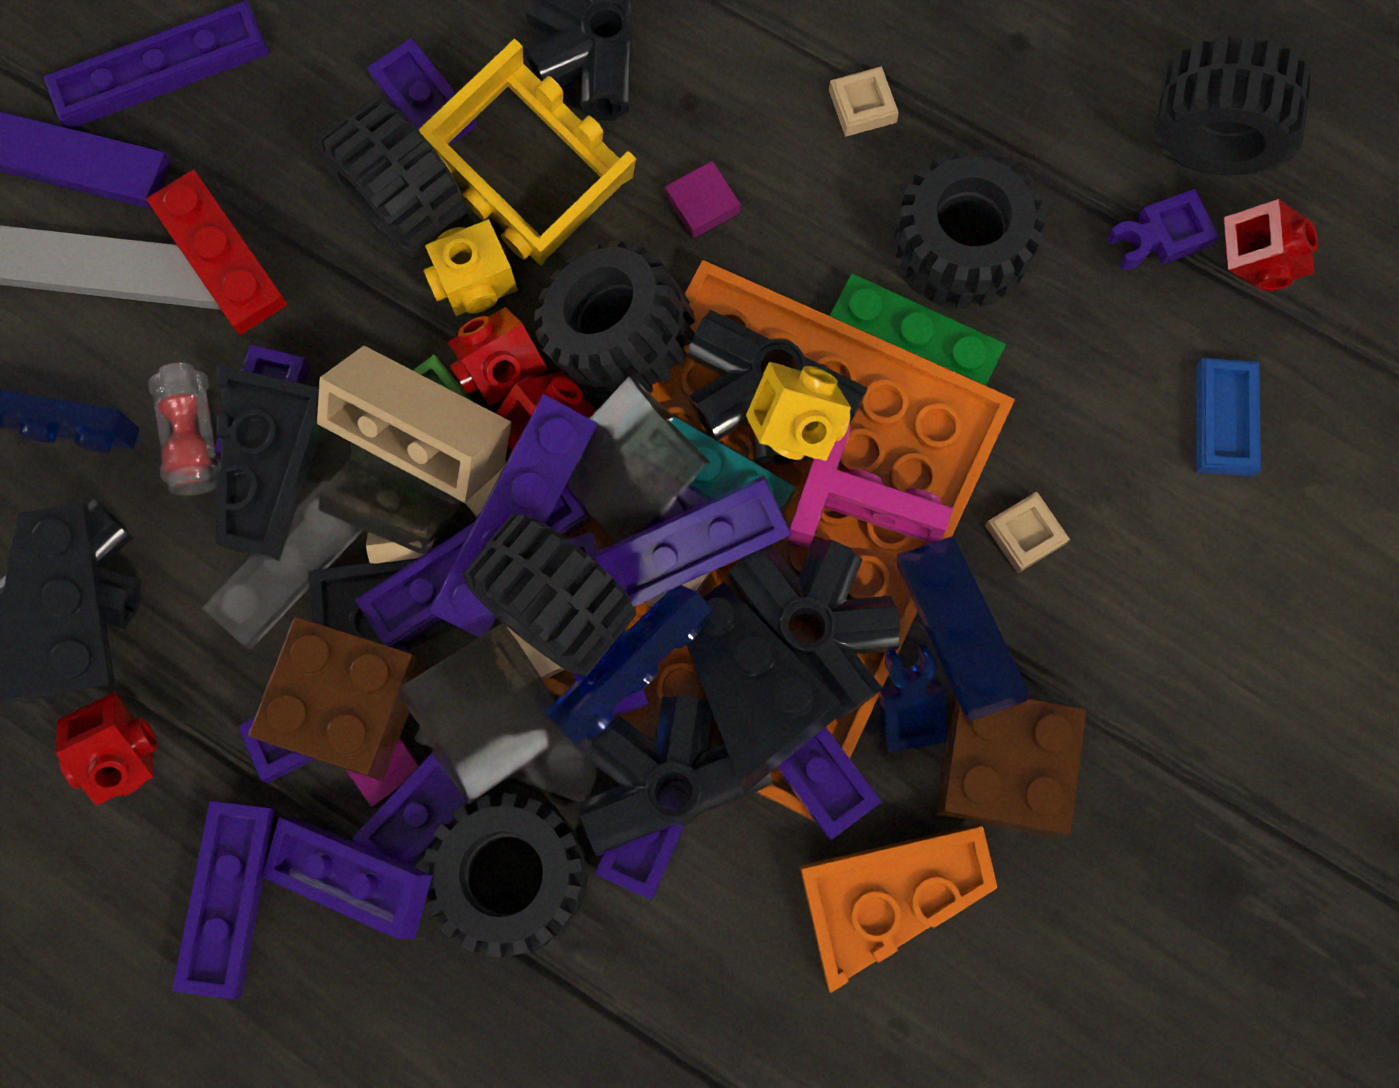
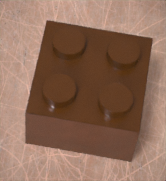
M294 616L248 737L384 782L426 666L413 654Z
M962 687L951 697L934 816L1051 838L1070 835L1087 709Z

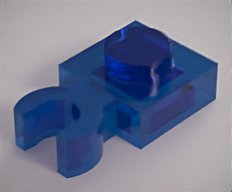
M926 644L918 646L919 659L910 668H902L895 649L887 650L885 667L893 683L896 685L882 688L879 692L882 741L887 752L947 742L945 691L939 680L933 679L937 666Z

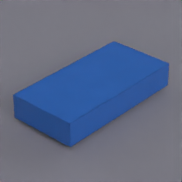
M1201 358L1196 364V473L1254 477L1261 471L1259 362Z

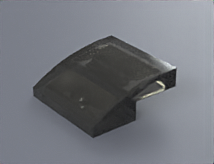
M628 376L590 418L597 422L598 425L566 485L594 520L617 543L647 529L711 462L671 423L674 417L633 376Z
M351 442L350 460L319 493L318 510L426 556L448 526L462 501Z
M501 623L401 686L398 694L399 698L434 743L433 757L468 804L564 739L570 732L541 676L504 623Z

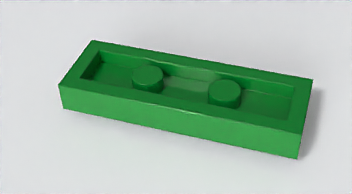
M853 273L830 314L832 318L985 386L1006 345Z

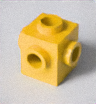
M489 219L468 228L457 227L447 230L436 241L425 245L433 266L423 271L437 302L448 297L455 316L465 312L471 314L483 312L495 305L499 298L518 291L509 262Z
M769 362L746 413V417L759 443L770 446L780 455L790 459L800 460L805 455L827 461L835 442L840 441L845 436L850 423L851 406L839 389L837 379L830 373L813 366H804L802 371Z

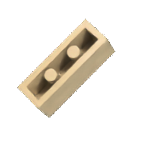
M362 346L320 377L318 425L464 503L503 469L505 465L512 425L511 421L366 346Z

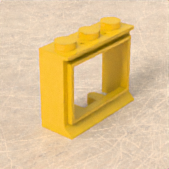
M515 38L419 129L420 133L445 163L456 183L464 190L462 196L468 208L482 220L490 216L504 230L501 238L506 245L523 260L530 255L540 266L622 184L633 178L636 158L629 151L619 158L602 142L603 129L594 118L587 116L581 121L563 103V90L552 77L547 76L541 81L523 64V46ZM507 87L527 104L601 177L541 236L448 145Z

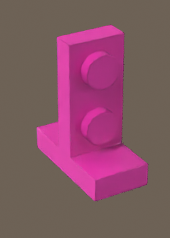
M851 425L848 426L845 436L840 441L835 442L827 461L814 458L790 527L791 535L788 536L787 544L809 551L823 510L827 508L938 545L947 529L953 510L951 507L940 504L941 500L938 496L917 488H908L906 492L884 486L882 485L883 480L879 476L868 471L851 469L848 473L837 470L847 443Z

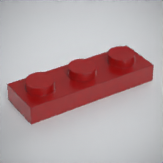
M194 169L146 198L239 335H242L288 305Z

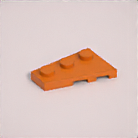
M979 824L799 866L829 993L848 983L850 977L875 961L880 963L898 951L897 948L929 927H937L998 888L984 828Z

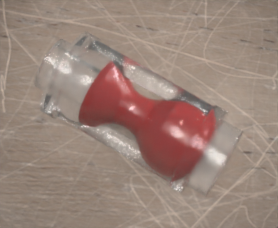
M171 363L164 365L158 370L159 373L153 375L148 380L149 393L154 397L161 448V479L168 482L169 492L175 495L190 496L210 492L216 488V474L221 471V464L216 459L206 391L209 388L208 376L202 371L195 370L191 364ZM197 419L199 420L200 432L196 425ZM169 421H170V423H171V425H172V428H173L172 435H171V433H170Z

